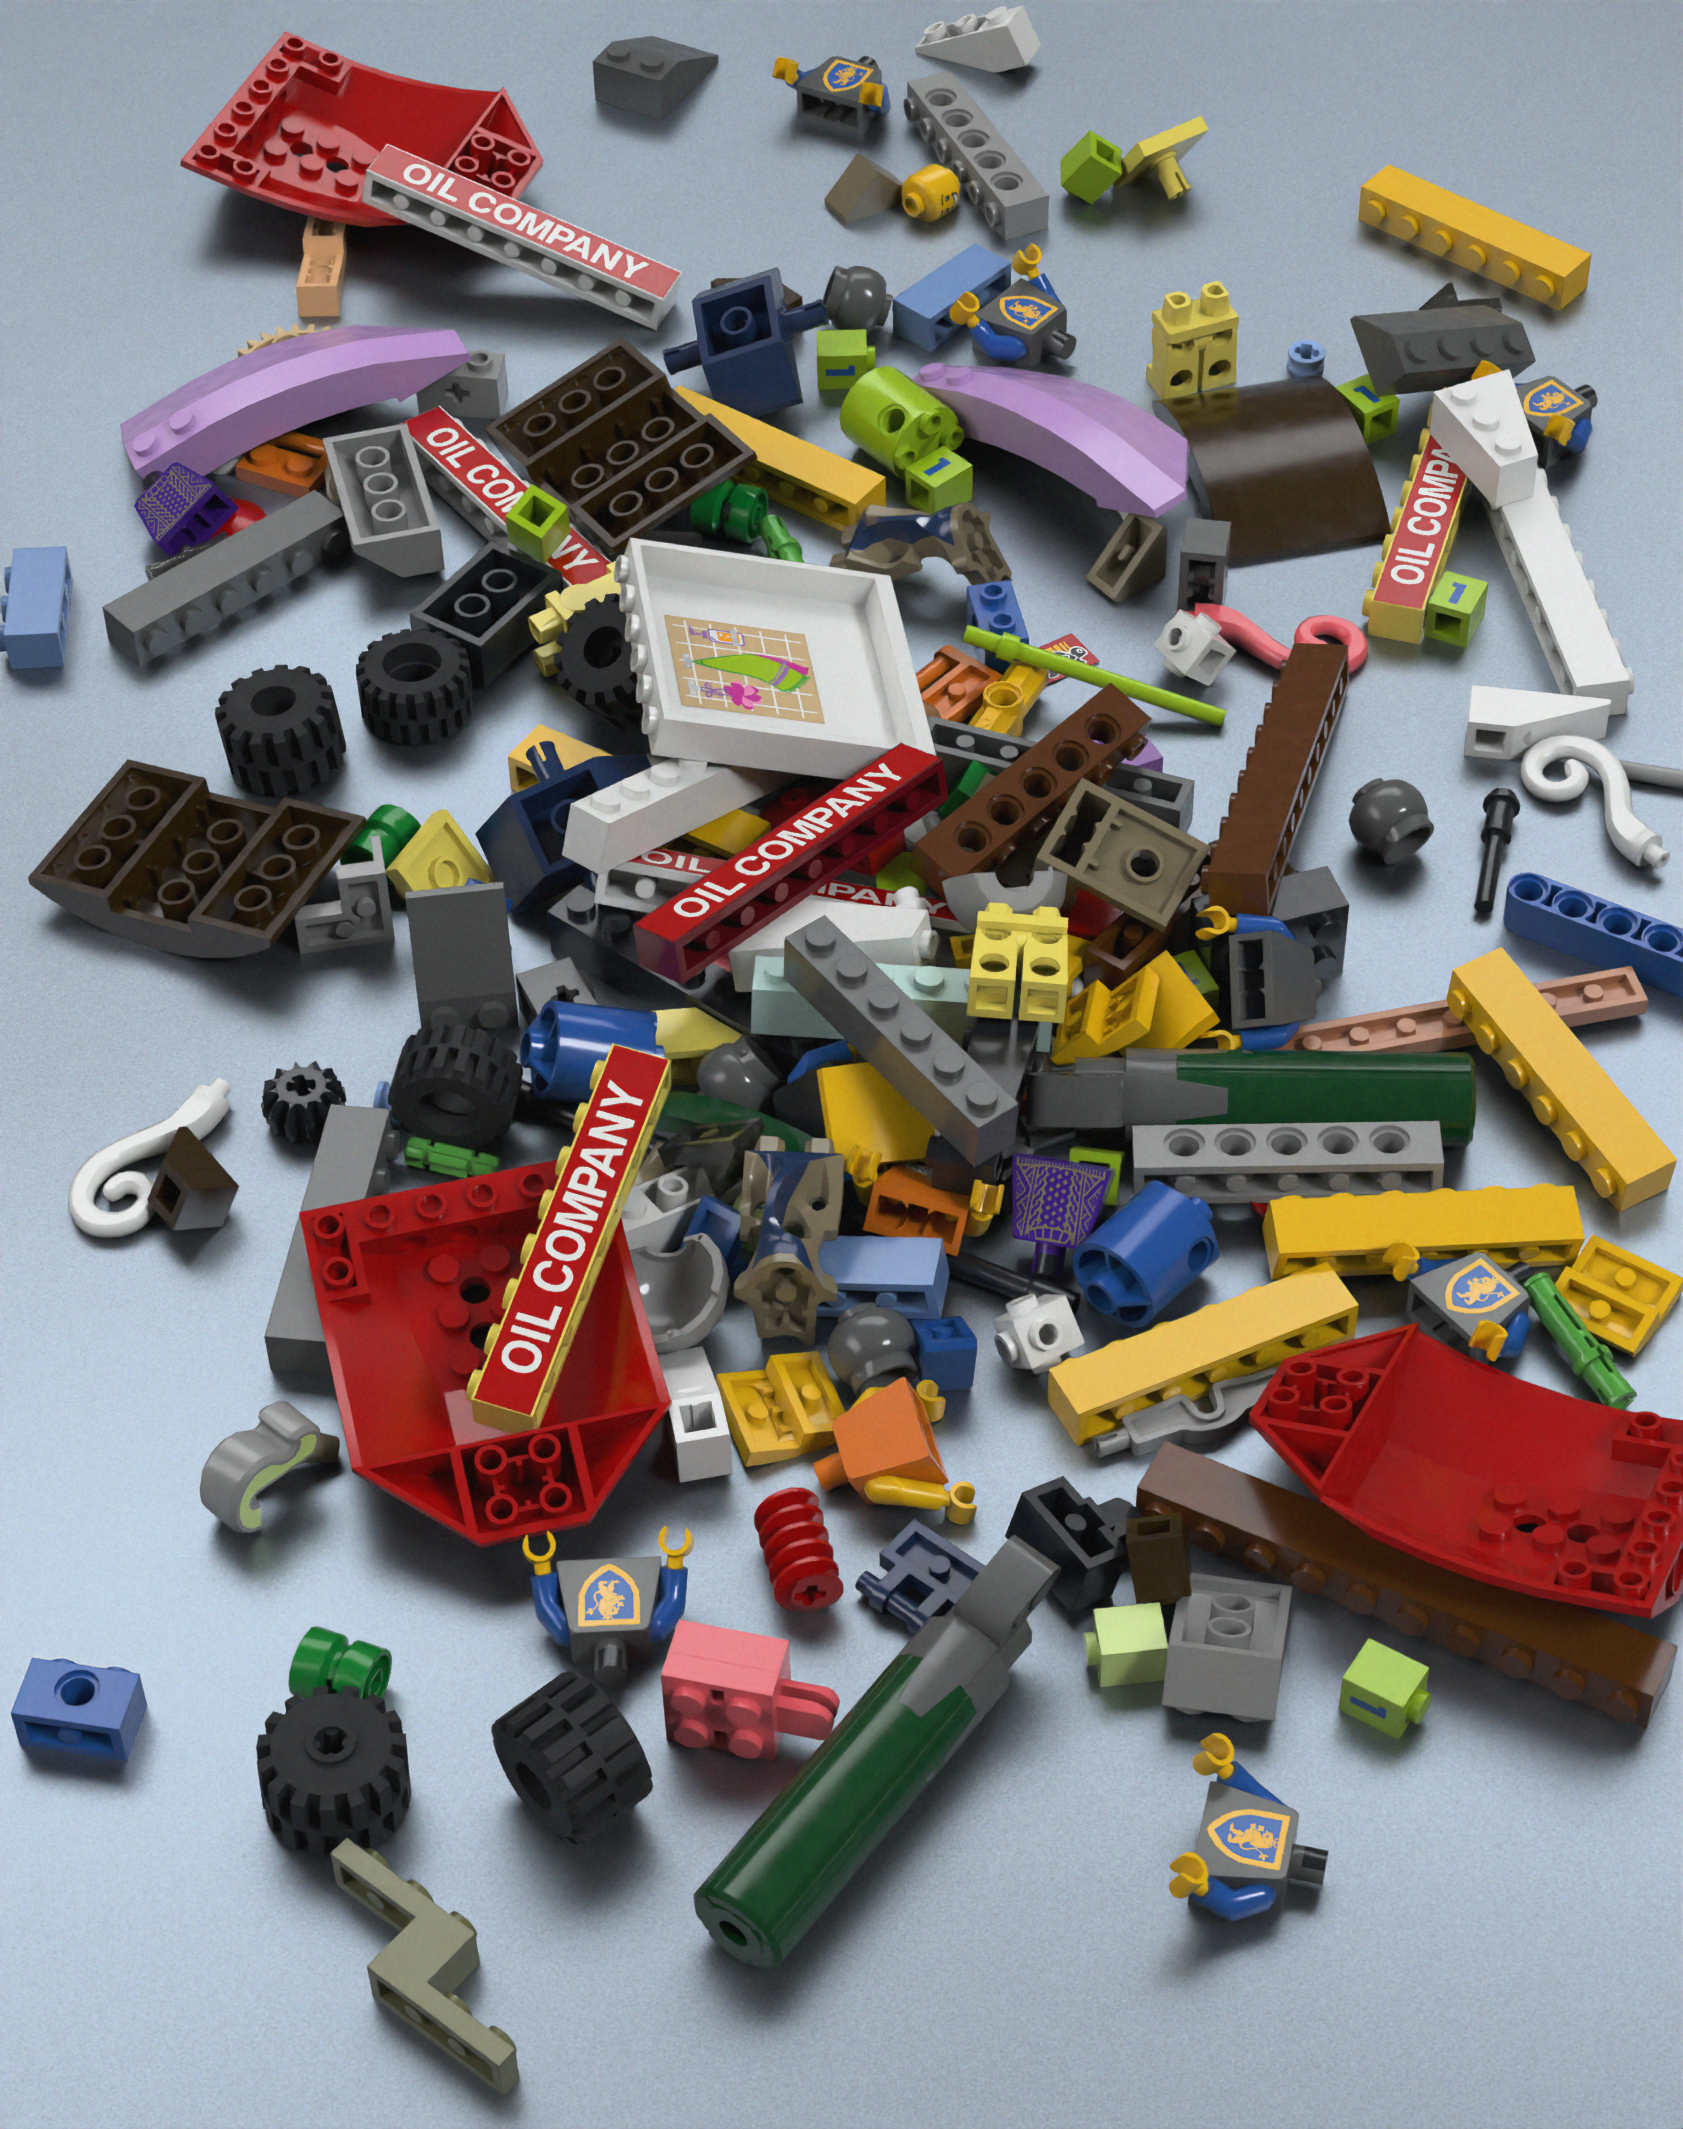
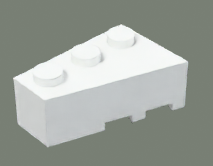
M1507 369L1435 391L1433 394L1429 433L1493 507L1496 508L1533 496L1538 452L1510 370Z

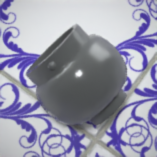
M835 266L822 301L828 314V320H831L834 328L837 330L866 329L867 334H869L875 325L883 327L893 295L886 293V281L877 271L863 266H852L848 269Z
M1377 778L1361 787L1352 799L1354 806L1349 815V825L1353 837L1364 850L1379 855L1386 864L1398 863L1418 851L1432 836L1434 825L1428 818L1426 802L1421 793L1406 781L1399 779L1384 781L1382 778Z
M744 1034L734 1043L728 1042L717 1046L702 1059L696 1074V1079L701 1089L696 1094L728 1101L765 1114L774 1104L772 1098L775 1091L786 1082V1078L768 1053L756 1041Z
M866 1302L849 1308L839 1316V1324L829 1337L828 1357L834 1372L844 1383L852 1386L858 1398L867 1388L886 1387L904 1376L909 1383L915 1379L919 1372L915 1361L917 1350L916 1336L909 1322L897 1310L877 1307L873 1302Z

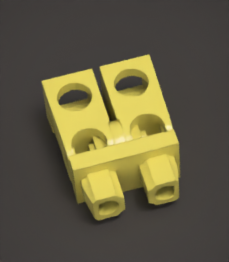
M1215 281L1204 284L1201 288L1200 299L1191 300L1186 293L1180 291L1166 294L1163 308L1152 311V322L1155 325L1152 330L1153 359L1152 363L1147 364L1146 379L1161 399L1197 393L1198 387L1201 391L1235 383L1237 364L1236 327H1239V316L1230 305L1228 291L1221 282ZM1216 365L1221 373L1214 376L1208 375L1210 367ZM1178 375L1183 383L1178 386L1170 385L1172 377Z
M616 561L606 565L607 575L587 584L569 586L561 594L557 590L546 594V609L528 617L529 629L535 640L540 645L551 641V643L533 650L534 663L545 677L560 672L554 666V654L562 651V647L556 641L560 631L567 633L572 624L567 621L574 612L579 615L583 614L586 611L584 603L593 598L603 603L605 594L617 593L620 596V583L614 581Z
M990 902L985 911H978L966 1016L1012 1019L1016 975H1021L1018 1020L1064 1024L1068 988V918L1061 917L1058 908L1039 906L1036 910H1033V915L1013 914V909L1008 904Z

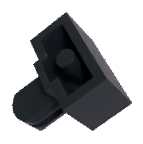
M1062 1476L1021 1493L1005 1537L1009 1539L1013 1535L1018 1536L1061 1567V1571L1050 1589L1069 1612L1072 1613L1113 1594L1128 1558L1126 1520L1143 1517L1133 1504L1121 1498H1114L1099 1505L1090 1496L1083 1499L1068 1480Z

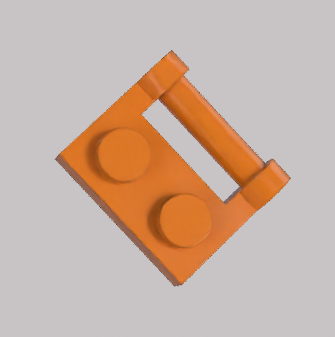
M289 431L249 450L235 465L237 480L301 498L313 490L319 492L326 484L324 471L328 460L322 439ZM281 445L284 447L316 455L321 458L318 460L305 455L280 449L278 447Z
M945 645L934 654V660L916 673L919 690L922 692V700L938 708L942 719L958 723L963 722L982 706L984 689L989 684L998 682L1003 676L950 645Z

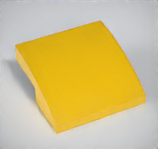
M1167 950L1147 964L1160 977L1150 1031L1136 1041L1119 1049L1118 1051L1123 1058H1125L1126 1048L1183 1049L1220 1022L1214 1010Z
M1146 965L1113 991H1110L1098 979L1066 1002L1064 1024L1058 1023L1050 1059L1056 1065L1074 1064L1075 1057H1102L1129 1045L1150 1031L1160 977Z
M869 1062L817 1070L826 1137L833 1141L835 1153L844 1154V1168L854 1144H858L859 1147L870 1152H880L882 1158L879 1166L894 1163L925 1162L929 1139L931 1135H935L934 1127Z
M1592 1234L1571 1268L1565 1267L1555 1285L1594 1338L1635 1357L1650 1340L1683 1292V1277Z
M818 1351L770 1355L764 1370L716 1374L715 1381L720 1391L727 1424L745 1467L787 1460L837 1443L832 1424L837 1417L845 1413V1409Z

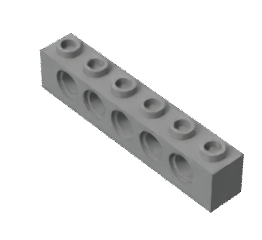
M949 70L908 81L907 98L904 99L903 103L907 119L910 122H914L920 130L923 140L929 142L935 149L939 161L945 163L954 172L959 183L968 192L973 205H978L985 214L988 224L991 227H995L1004 240L1048 229V193L952 72Z
M1439 1121L1132 1126L1133 1196L1152 1180L1160 1181L1165 1186L1177 1190L1188 1198L1197 1196L1207 1204L1251 1203V1201L1255 1203H1269L1270 1200H1278L1289 1195H1298L1303 1198L1330 1197L1338 1193H1350L1354 1196L1380 1195L1392 1190L1404 1193H1425L1442 1188L1444 1158Z

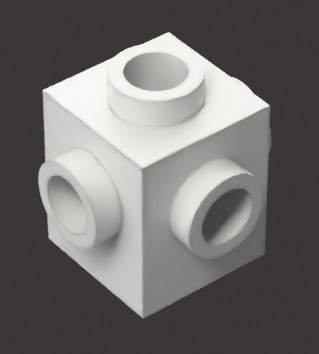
M1182 609L1165 625L1163 632L1153 644L1166 657L1162 663L1171 672L1183 679L1185 676H1188L1207 686L1212 684L1236 652L1218 634L1222 627L1203 612H1200L1195 617Z
M1028 1294L1019 1297L1005 1305L1007 1313L992 1320L997 1332L994 1337L995 1345L1002 1359L1009 1363L1011 1368L1031 1369L1033 1374L1042 1373L1057 1366L1062 1362L1060 1355L1085 1343L1066 1295L1044 1294L1036 1298L1035 1294Z

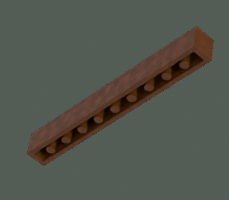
M1294 643L1288 660H1282L1280 681H1274L1272 686V703H1265L1263 725L1258 724L1256 727L1255 747L1248 748L1246 770L1239 771L1237 793H1231L1229 816L1221 818L1219 841H1213L1211 845L1210 865H1204L1202 868L1201 893L1209 895V907H1223L1229 915L1243 913L1269 916L1349 688L1348 645Z
M1164 1441L1137 1486L1136 1508L1142 1517L1181 1512L1189 1542L1195 1544L1203 1551L1218 1553L1245 1564L1252 1571L1267 1573L1294 1584L1306 1593L1326 1597L1345 1605L1357 1614L1370 1615L1398 1627L1406 1634L1421 1636L1448 1647L1460 1656L1472 1657L1497 1667L1511 1677L1524 1678L1553 1690L1565 1699L1578 1700L1600 1709L1619 1721L1631 1722L1647 1729L1671 1679L1678 1649L1676 1645L1574 1604L1539 1598L1487 1584L1423 1561L1372 1538L1327 1505L1167 1441Z

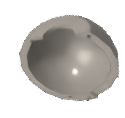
M1049 866L1048 871H1034L1033 879L1029 886L1004 888L998 882L996 872L965 874L942 881L948 908L961 926L975 934L978 911H985L990 902L1008 904L1013 909V914L1033 915V910H1036L1039 906L1056 907L1060 910L1065 899L1068 874L1053 871V867Z
M699 1233L683 1237L685 1246L676 1252H656L647 1246L629 1250L657 1353L680 1351L697 1345L722 1319L730 1289V1280L722 1253L707 1234Z

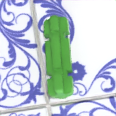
M410 1137L404 1149V1161L407 1165L425 1169L426 1165H430V1171L463 1179L469 1178L470 1175L479 1176L501 1171V1161L496 1155L480 1152L479 1156H475L474 1150L442 1142H435L433 1146L430 1145L431 1140L421 1137Z

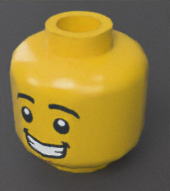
M937 164L926 165L903 182L901 190L903 208L911 217H916L925 222H936L953 211L959 204L960 183L957 176L950 169Z

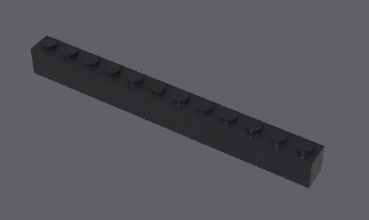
M581 885L574 888L547 911L551 952L563 959L570 957L576 967L650 1011L696 1007L738 1033L749 1036L768 1053L783 1072L786 1082L780 1088L787 1085V1077L806 1052L844 1040L751 1034L752 992L736 991L732 973L712 963L685 983L680 984L640 966L632 926L639 919L619 907L594 903L595 893ZM861 1055L852 1058V1060L861 1059L862 1063L868 1062ZM934 1128L935 1136H940V1133ZM1017 1140L1007 1149L996 1185L999 1186L1001 1184L1005 1186L999 1215H994L1002 1221H1005L1013 1213V1155L1017 1153L1035 1155L1036 1152ZM915 1162L921 1165H925V1162Z

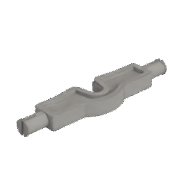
M1272 1367L1251 1375L1214 1383L1209 1391V1400L1212 1402L1214 1409L1212 1413L1199 1411L1187 1396L1179 1394L1149 1408L1122 1417L1121 1429L1093 1436L1094 1450L1099 1458L1130 1448L1134 1456H1141L1159 1450L1164 1441L1175 1445L1181 1442L1205 1444L1222 1440L1235 1433L1245 1421L1249 1420V1413L1278 1368Z

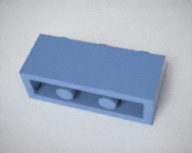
M974 243L893 299V333L928 352L933 351L968 326L967 324H956L950 318V308L964 292L968 291L978 298L980 302L978 311L1011 286V262Z
M66 546L13 549L12 565L4 569L5 589L8 596L1 597V613L5 625H0V652L7 651L11 669L63 667L65 665L73 583Z
M838 1236L837 1240L824 1241L819 1253L820 1266L824 1273L834 1277L838 1286L837 1301L821 1302L817 1305V1317H839L853 1306L873 1302L877 1307L897 1310L906 1319H941L950 1274L943 1238Z

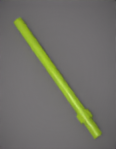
M967 625L962 642L995 652V658L1013 663V660L1016 659L1100 688H1104L1111 682L1127 697L1220 728L1224 722L1227 710L1020 642L1021 637L1007 632H1003L1001 636Z

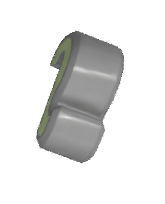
M278 1401L261 1409L258 1419L261 1421L253 1430L236 1432L225 1438L211 1452L202 1469L199 1491L202 1504L234 1532L248 1534L261 1528L260 1504L256 1499V1495L311 1457L318 1447L320 1428L287 1401Z

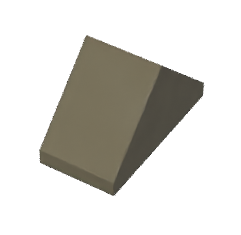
M857 153L825 197V206L846 225L902 204L901 190L903 183L891 172Z
M1129 513L1085 578L1116 602L1165 577L1168 529L1153 517Z

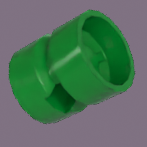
M726 479L692 502L690 512L692 527L716 535L725 531L726 537L752 544L760 536L757 531L758 523L767 516L768 494L763 488L743 483L734 487L733 481Z
M383 804L366 820L367 824L341 856L340 864L347 865L374 861L370 836L380 835L386 870L418 832L421 825L412 814L403 808L392 804ZM386 874L387 886L389 889L393 882Z
M319 1626L311 1627L300 1641L292 1660L288 1682L290 1693L292 1695L299 1694L302 1699L306 1700L313 1697V1688L328 1685L329 1694H341L343 1685L359 1688L360 1699L365 1700L372 1693L383 1699L391 1675V1652L388 1649L361 1640L355 1641L349 1646V1640L345 1635Z

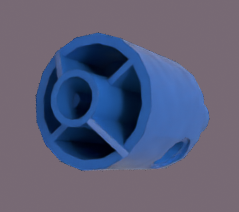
M549 1000L543 1005L539 1015L523 1033L520 1046V1062L522 1067L531 1068L532 1087L535 1096L539 1099L588 1104L594 1091L590 1089V1080L594 1066L598 1060H606L612 1043L665 1058V1050L662 1045H656V1012Z
M1150 1181L1083 1241L1074 1252L1073 1270L1079 1286L1082 1288L1089 1303L1097 1311L1120 1325L1131 1328L1147 1326L1219 1259L1218 1242L1214 1230L1209 1223L1213 1218V1213L1208 1204L1197 1196L1188 1198L1177 1190L1165 1186L1160 1181Z

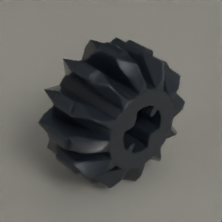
M295 1061L291 1070L287 1071L276 1068L274 1079L264 1081L261 1108L263 1117L270 1124V1128L275 1136L286 1135L291 1144L300 1137H307L313 1144L315 1136L323 1133L330 1105H345L347 1100L345 1088L342 1086L341 1081H338L333 1068L321 1070L316 1061L312 1062L308 1067H300Z

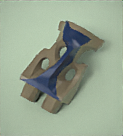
M969 502L951 505L933 514L913 509L891 508L870 504L864 508L858 524L844 527L841 534V543L846 552L834 554L829 563V567L889 575L892 582L921 571L923 567L921 561L927 557L943 558L952 565L957 574L964 575L971 585L1000 582L1001 580L1009 579L1012 575L1007 562L990 533V514L988 511L980 512Z
M760 1136L754 1150H745L740 1209V1241H749L751 1237L760 1238L746 1271L738 1276L734 1283V1297L751 1305L758 1338H772L786 1334L799 1338L804 1345H814L817 1305L821 1302L837 1301L838 1286L834 1277L824 1273L819 1262V1253L824 1241L837 1240L844 1194V1154L835 1153L831 1139L812 1138L806 1142L805 1152H785L784 1140L776 1136ZM819 1201L824 1203L826 1207L816 1211L810 1207V1204ZM758 1206L764 1209L763 1218L761 1219L755 1218V1210ZM776 1296L778 1300L786 1303H777L773 1297Z

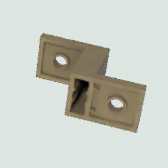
M987 772L975 794L993 780L995 776ZM1081 778L1064 810L1052 819V824L1047 832L1035 842L1028 839L1019 847L1020 850L1017 856L1005 868L1000 869L996 866L990 872H996L997 880L1004 888L1029 886L1032 882L1034 871H1048V867L1052 866L1053 871L1068 874L1063 908L1070 911L1082 889L1163 933L1211 846L1090 781ZM995 820L997 823L1001 825H1009L1004 821ZM962 848L967 852L976 853V851L971 848ZM1138 856H1147L1156 863L1157 872L1150 877H1141L1132 870L1131 861Z

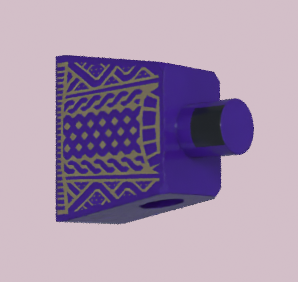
M178 462L171 464L164 472L153 471L149 473L143 482L145 492L136 500L134 506L153 541L178 564L190 559L239 509L212 481Z
M1026 1153L1013 1155V1237L1015 1239L1036 1242L1032 1272L1062 1276L1066 1248L1077 1249L1083 1241L1096 1231L1116 1169Z

